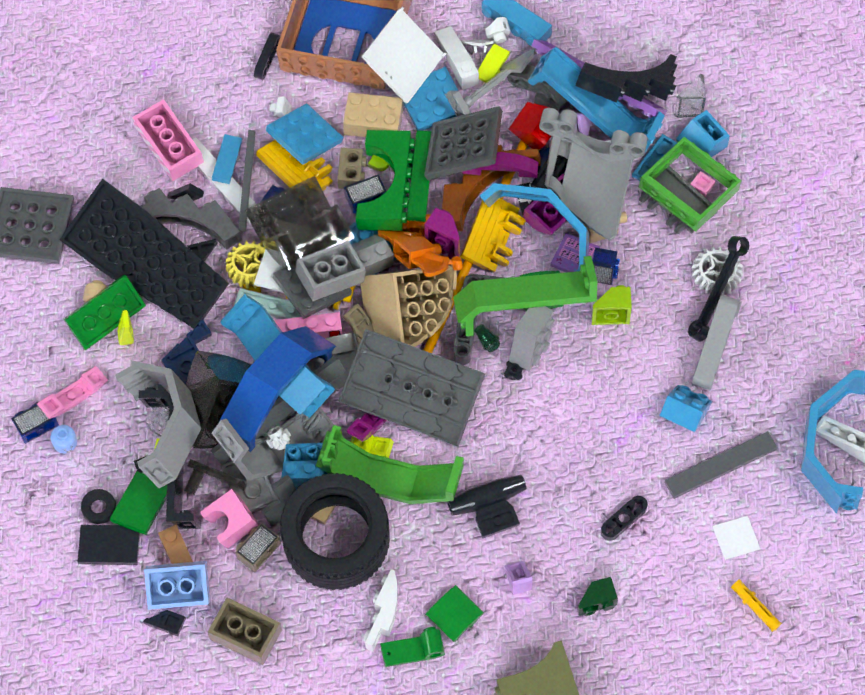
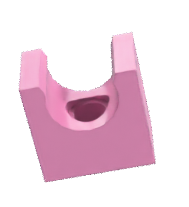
M233 489L226 492L200 512L203 518L210 523L215 522L222 516L228 517L227 529L217 537L219 542L226 548L231 547L250 533L254 527L259 526V523L241 496Z

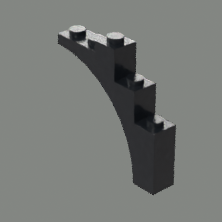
M670 54L666 61L659 66L642 71L611 70L585 62L575 86L616 103L619 96L623 97L624 95L640 102L644 95L648 97L649 94L666 101L668 95H673L677 86L673 84L676 79L673 75L678 65L675 64L677 56Z

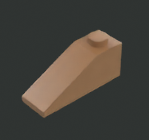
M177 525L158 532L171 564L193 562Z

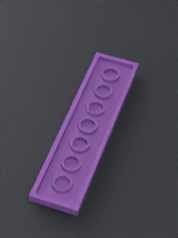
M534 39L531 45L536 48L535 52L542 56L556 47L546 40ZM560 49L582 69L583 61ZM626 95L623 97L619 96L618 98L619 100L628 101L627 105L634 109H642V113L650 118L655 117L659 111L664 115L667 112L666 109L643 97L641 102Z

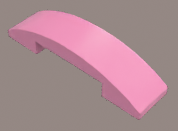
M95 366L82 374L79 380L57 394L49 395L38 402L37 405L49 419L57 417L83 402L107 383L108 379Z

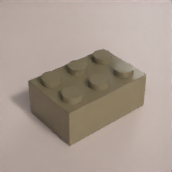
M226 598L208 630V636L210 640L264 665L282 632L280 622L230 598Z

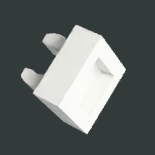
M285 96L278 97L277 104H270L269 111H274V117L281 118L291 112L292 105Z

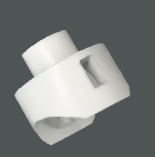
M498 17L491 25L484 26L487 39L494 40L495 44L504 43L507 40L506 36L511 32L508 20L505 17Z

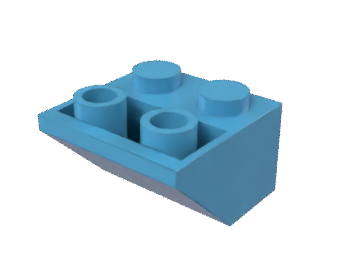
M705 110L688 123L678 135L676 141L679 142L685 137L690 142H694L702 151L707 152L710 157H713L728 147L730 135Z
M677 385L667 396L659 416L695 432L700 427L713 401L709 400L704 394L692 392L687 386Z
M323 443L286 444L281 478L288 475L297 490L298 486L309 481V479L315 478V476H322V474H328L316 467Z

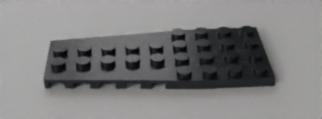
M104 179L99 182L59 239L114 280L126 275L139 295L193 329L198 326L197 323L200 320H204L229 284L147 210Z

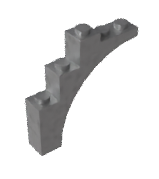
M158 188L150 191L144 197L145 205H141V207L147 210L161 224H181L194 227L216 239L226 250L242 240L239 229L216 200L204 204L199 209L188 194L178 197L171 203L162 190Z

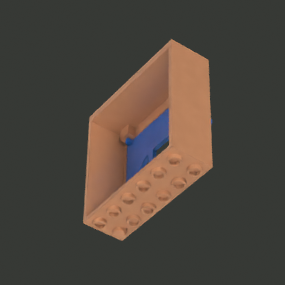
M293 0L276 49L280 70L289 73H300L304 76H316L321 79H332L337 82L353 83L357 86H369L373 89H385L387 83L366 62H357L366 33L370 34L373 39H376L399 8L403 6V11L408 15L412 0H310V2L309 0ZM331 26L322 55L314 54L312 41L315 35L320 30ZM337 27L360 31L351 61L328 57Z

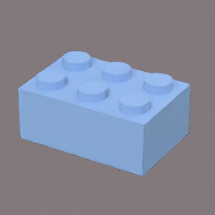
M207 561L146 566L144 569L148 610L209 604L210 593Z

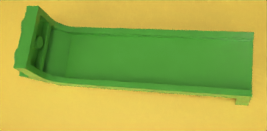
M583 256V264L580 265V271L472 281L453 297L457 320L460 323L461 329H465L466 336H474L473 321L475 316L482 312L597 302L598 281L591 256Z

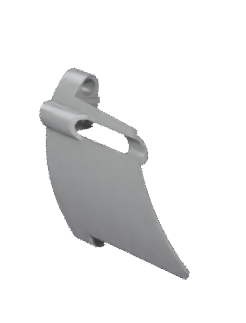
M545 108L542 112L539 128L552 136L545 186L553 190L580 221L602 237L611 241L617 236L632 162L634 159L644 156L648 137L640 132L629 136L627 132L617 130L613 132L611 143L578 132L577 114L574 111L563 110L559 113L556 109ZM558 155L568 159L562 184L553 176Z

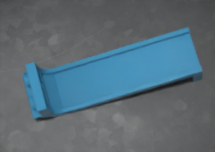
M557 47L541 57L529 77L528 83L534 86L538 82L546 81L611 139L613 132L617 130L625 131L629 136L636 132L644 133L648 137L646 153L650 144L655 140L657 131L663 125L661 122L665 117L664 114L659 111L655 117L642 119L635 116L618 100L616 103L575 86L581 68Z
M246 294L241 297L220 321L225 328L238 336L255 361L277 336L282 333L265 307ZM305 365L282 390L279 396L300 415L304 414L310 418L334 392L335 388Z

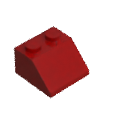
M527 102L508 130L531 149L540 150L551 138V135L539 128L543 110L550 107Z

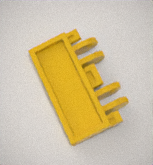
M276 140L263 146L256 152V156L304 202L324 191L327 186L333 183V180L327 176L333 169L330 164L317 170L325 163L322 157L302 165Z
M501 198L490 207L482 200L460 257L493 273L496 271L497 264L504 267L508 266L509 261L498 255L496 251L508 257L512 256L513 251L505 246L510 235L509 232L519 235L522 230L508 220L524 225L526 220L518 215L520 208Z

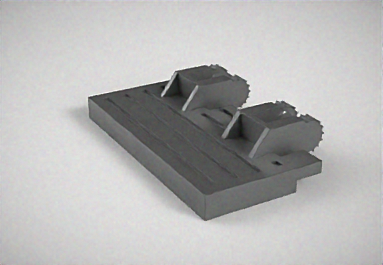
M670 166L655 179L700 215L712 204ZM643 193L639 198V201L644 203L651 196H649L647 193ZM654 199L647 206L649 210H652L660 205L667 213L672 214ZM673 214L666 221V225L668 227L672 226L679 218ZM683 221L674 230L676 234H679L684 229H687L691 234L694 232Z

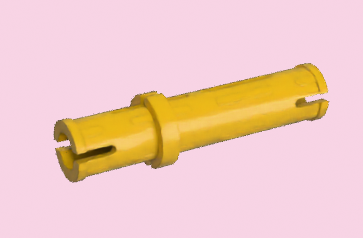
M741 579L731 586V589L743 600L742 603L744 605L747 604L772 632L782 624L756 597V593L754 591L751 592Z

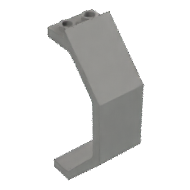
M131 360L132 366L117 373L115 376L116 380L123 384L125 390L134 396L135 401L140 400L138 398L139 390H145L147 387H153L158 390L159 382L170 392L174 406L172 415L155 450L150 455L137 461L138 467L158 488H161L176 480L201 430L191 391L172 369Z
M319 407L310 418L304 414L300 415L297 413L280 427L283 429L287 428L291 434L289 437L290 444L323 443L326 432L332 431L334 424ZM227 419L220 420L212 434L248 481L282 472L285 449L277 450L274 447L270 448L266 442L268 440L266 436L255 439V448L249 452V447Z

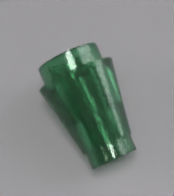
M483 324L476 327L475 333L483 349L488 352L497 350L500 346L499 337Z

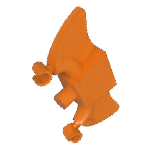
M390 230L378 231L379 237L393 245L394 257L408 269L420 267L426 277L436 276L445 272L448 269V265H452L453 270L463 269L462 259L459 256H455L452 259L440 256V244H432L425 238L424 230H419V233Z

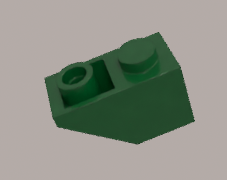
M611 577L591 582L578 605L579 616H590L602 609L608 611L617 605L618 597Z

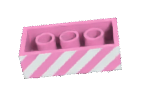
M164 99L132 117L136 130L172 181L204 162L201 151Z

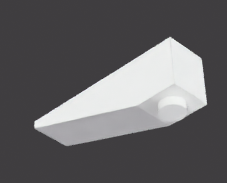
M449 26L435 31L434 34L443 52L447 53L445 56L461 89L464 90L478 85L479 72L453 28Z
M823 416L817 424L816 433L865 463V433L827 416Z

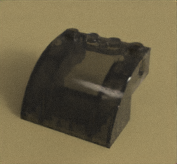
M315 176L244 210L268 253L288 272L296 268L297 259L354 239L338 204L330 206Z

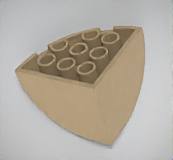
M448 265V269L445 272L432 277H426L422 269L365 276L364 282L360 283L366 315L371 321L374 332L413 347L431 337L443 324L453 304L451 299L453 290H456L457 270H453L452 265Z

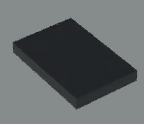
M81 525L77 562L78 564L138 565L140 533L120 525Z

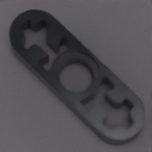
M272 32L269 34L255 66L254 78L265 79L276 54L280 40L279 34Z
M635 496L602 524L601 536L607 541L615 540L645 514L648 506L647 500L643 496ZM635 503H642V509L636 508L633 515L632 510L635 508ZM621 514H627L630 520L623 523L618 517ZM615 522H616L617 526L614 528V531H613L614 534H612L611 532H609V533L607 534V533H606L607 528H608V529H611L612 527L615 526Z

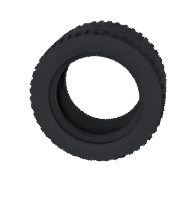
M328 473L309 479V481L298 486L296 491L292 492L282 510L280 532L286 558L297 575H300L306 582L312 583L313 586H318V588L342 590L362 584L363 581H367L369 577H372L378 571L388 553L390 531L386 507L374 488H371L365 481L359 480V478L352 475ZM331 506H343L356 511L368 525V533L362 545L353 553L340 558H328L318 555L303 540L304 528L309 519L318 511Z

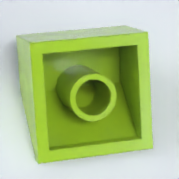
M623 285L611 287L593 304L591 325L630 324L632 309L631 287Z

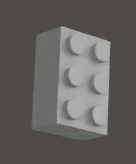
M349 240L299 258L296 265V273L312 301L363 283L366 272Z
M546 306L528 308L515 328L509 362L516 363L527 371H530L533 365L537 366L541 359L540 355L542 352L546 353L550 345L548 341L552 335L551 328L555 322L553 319L554 310Z

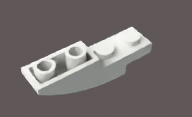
M392 569L388 575H384L381 582L383 587L374 596L373 603H375V611L377 612L372 620L373 627L371 631L367 630L363 640L365 641L366 649L372 652L381 634L387 637L390 636L396 618L398 590L395 570Z

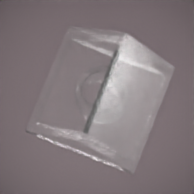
M700 74L677 96L675 117H696L704 112L706 93L703 74Z

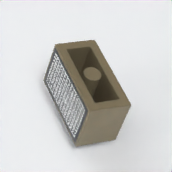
M261 523L250 531L249 537L245 542L242 541L238 544L235 552L236 557L255 573L280 546V537Z

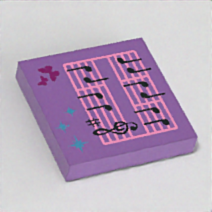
M565 233L550 266L564 272H575L579 267V238ZM589 242V256L592 257L594 263L600 251V246Z

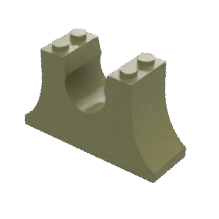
M562 640L554 642L550 652L538 664L523 672L497 679V685L494 687V695H579Z

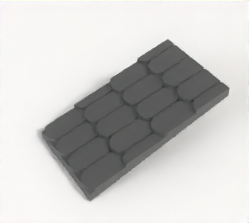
M365 329L338 402L459 447L485 373Z

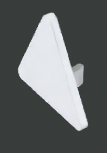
M489 39L460 40L462 44L474 45L475 53H477V46H484V53H486L487 45L495 43L494 40Z

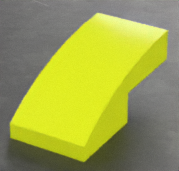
M494 44L478 69L479 80L487 83L500 73V68L510 56V51Z
M373 435L363 442L352 436L350 441L368 453L389 458L394 443L391 438L374 437Z

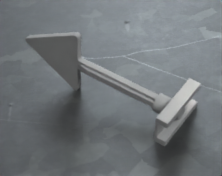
M536 48L502 65L500 73L469 97L466 96L463 99L459 91H448L445 96L457 117L470 114L469 108L474 105V102L503 81L510 73H521L537 53L535 52Z

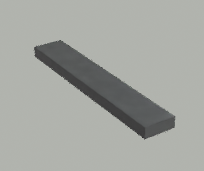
M248 130L239 216V231L242 232L246 231L255 130Z
M767 431L666 479L664 483L675 499L776 451L778 447Z

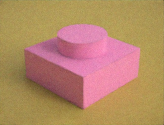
M700 171L690 185L706 197L716 181Z

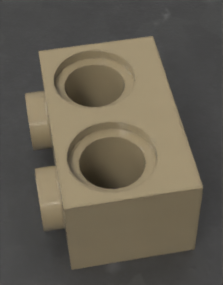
M341 148L337 178L338 189H346L345 187L365 180V172H362L363 167H366L367 156H363V149Z

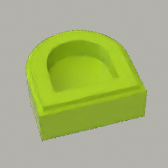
M373 155L368 162V167L376 171H385L388 169L389 164L382 158Z

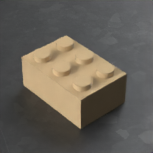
M348 92L343 121L344 135L366 137L367 130L400 131L404 110L403 100L397 97Z

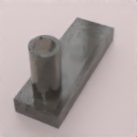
M190 459L187 466L193 472L184 491L195 496L204 475L243 491L247 483L239 478Z

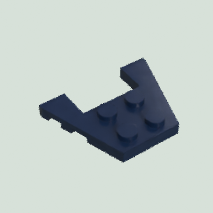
M203 319L197 323L198 326L193 331L191 330L180 344L178 343L161 360L163 366L172 369L190 391L239 381V376L231 363L212 372L195 345L212 336L210 329Z

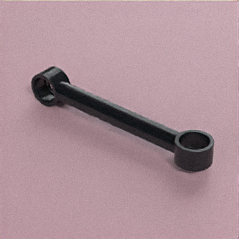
M733 236L729 239V255L699 319L693 321L688 328V335L698 342L707 338L710 329L708 326L709 320L738 258L747 254L750 245L746 237ZM740 240V249L737 251V243Z

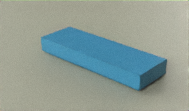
M224 134L212 181L230 184L242 144V138Z
M662 134L632 173V177L640 181L641 177L678 142Z

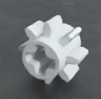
M276 426L268 431V440L266 442L270 448L274 447L277 450H283L286 448V444H290L289 437L291 434L287 428L283 429L280 426Z

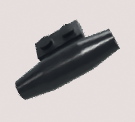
M522 475L498 478L470 488L455 496L454 501H447L452 516L476 512L475 521L483 539L520 525L514 507L507 500L523 492L527 487Z

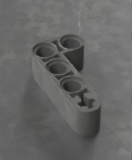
M527 65L521 73L512 72L507 76L508 81L514 87L544 94L549 104L556 110H559L567 102L546 81L538 82L534 86L527 82L535 66Z

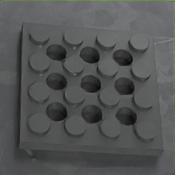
M497 106L434 122L424 175L426 179L431 180L495 164L503 112L501 107Z
M1 187L0 257L60 264L64 243L59 239L68 228L74 196ZM14 204H19L20 208L17 210H12L11 206ZM32 206L39 207L35 212L29 211ZM50 208L57 209L54 214L47 213ZM10 220L17 221L14 226H7ZM29 222L35 223L32 228L25 227ZM47 224L53 225L52 229L48 231L43 228ZM7 236L13 238L8 243L3 242V239ZM26 238L31 240L27 245L21 244L22 240ZM42 241H49L46 247L39 246Z

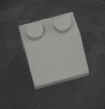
M378 235L352 244L353 249L366 269L365 276L393 266L394 254L386 240Z

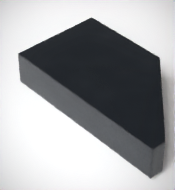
M189 183L170 191L168 198L176 200L178 197L188 194L195 201L203 197L204 191Z
M216 239L187 245V247L205 261L217 245Z
M165 610L156 616L144 619L143 622L145 625L179 636L186 617Z

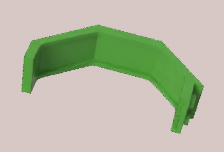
M333 425L332 431L326 432L316 467L326 473H344L348 476L357 477L359 480L369 484L371 488H374L380 497L407 504L454 501L464 467V457L456 456L454 463L414 465L368 453L342 436L340 426Z

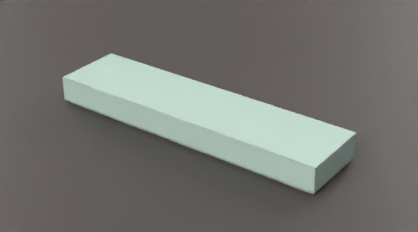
M243 288L239 289L234 303L235 305L246 294L261 303L271 317L278 319L302 317L289 300Z

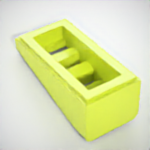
M127 310L122 312L117 329L118 341L121 346L134 344L133 327Z

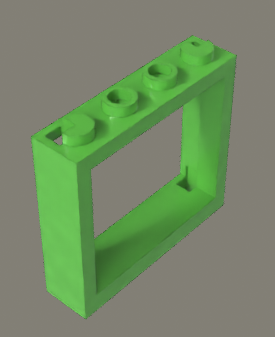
M683 137L641 177L639 188L694 231H697L739 191L741 180L736 177V174L728 171L723 164L711 158L707 152L698 148L694 142H690L687 138ZM681 154H684L728 188L701 215L655 180Z

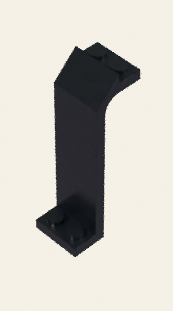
M159 382L158 390L153 387L139 390L138 398L147 408L169 407L170 419L174 410L171 395ZM182 466L176 480L167 484L166 522H171L173 526L177 525L178 529H201V520L192 511L182 510Z

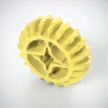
M246 240L245 245L239 243L238 248L233 247L232 252H228V258L225 261L226 272L234 284L238 283L240 288L246 284L247 289L250 286L256 289L257 286L254 285L261 264L258 258H263L266 246L263 247L262 242L257 245L254 240L252 244H249ZM236 264H237V265H240V268L243 269V272H241L240 270H238V268L236 267Z

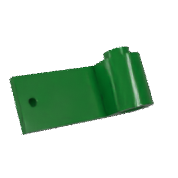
M428 627L423 630L424 632L420 634V637L380 643L385 667L431 660L444 656L445 650L440 630L435 629V627Z

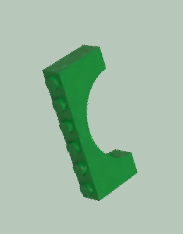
M367 130L365 140L366 155H376L385 160L393 169L395 175L390 188L381 197L367 203H358L356 213L358 230L403 231V223H407L405 208H408L409 200L406 194L410 193V182H408V179H411L412 168L409 166L413 164L411 149L415 148V138H411V131Z

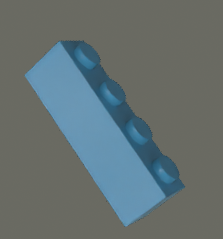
M514 0L482 1V13L485 17L491 18L494 21L498 17L507 18L512 34L522 38L530 46L534 39L547 41L552 35V25Z

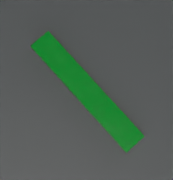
M417 130L407 221L426 222L430 180H427L424 175L432 131Z

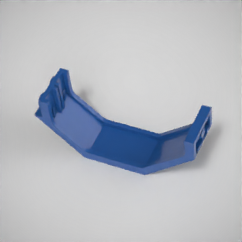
M307 326L280 333L246 370L220 420L227 419L249 447L248 451L251 452L255 448V438L282 390L312 358L319 357L324 360V363L331 359L332 351L336 345Z

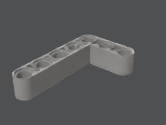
M721 294L692 385L711 390L734 319L738 316L742 304L741 300Z

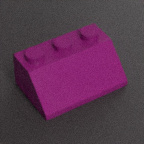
M564 174L557 179L561 184L563 183ZM534 200L524 209L523 218L533 229L541 233L552 235L567 221L549 202Z
M435 207L424 225L425 238L432 244H440V256L449 257V259L455 256L460 257V237L453 216L448 211Z

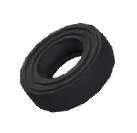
M94 489L88 492L81 502V512L84 518L94 524L108 522L116 508V501L113 495L103 489ZM94 501H104L106 503L105 510L101 513L93 512L91 506Z

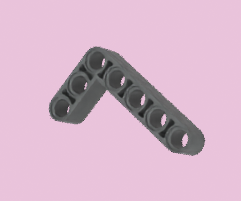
M469 274L465 277L463 288L472 281L504 277ZM477 315L475 316L473 321L474 335L477 322ZM457 323L454 361L461 365H466L471 360L474 336L462 338L461 336L465 335V329H461L460 323ZM465 352L466 355L461 356L458 353Z

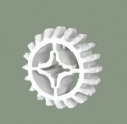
M721 246L718 250H715L714 247L711 248V251L705 249L704 253H699L698 258L694 259L692 277L695 279V285L700 284V290L706 289V294L712 291L729 255L728 249L722 251ZM738 258L732 271V276L729 278L722 295H724V291L728 294L731 293V289L735 290L737 284L741 283L743 265L740 264V258ZM708 263L709 269L703 272L702 268Z

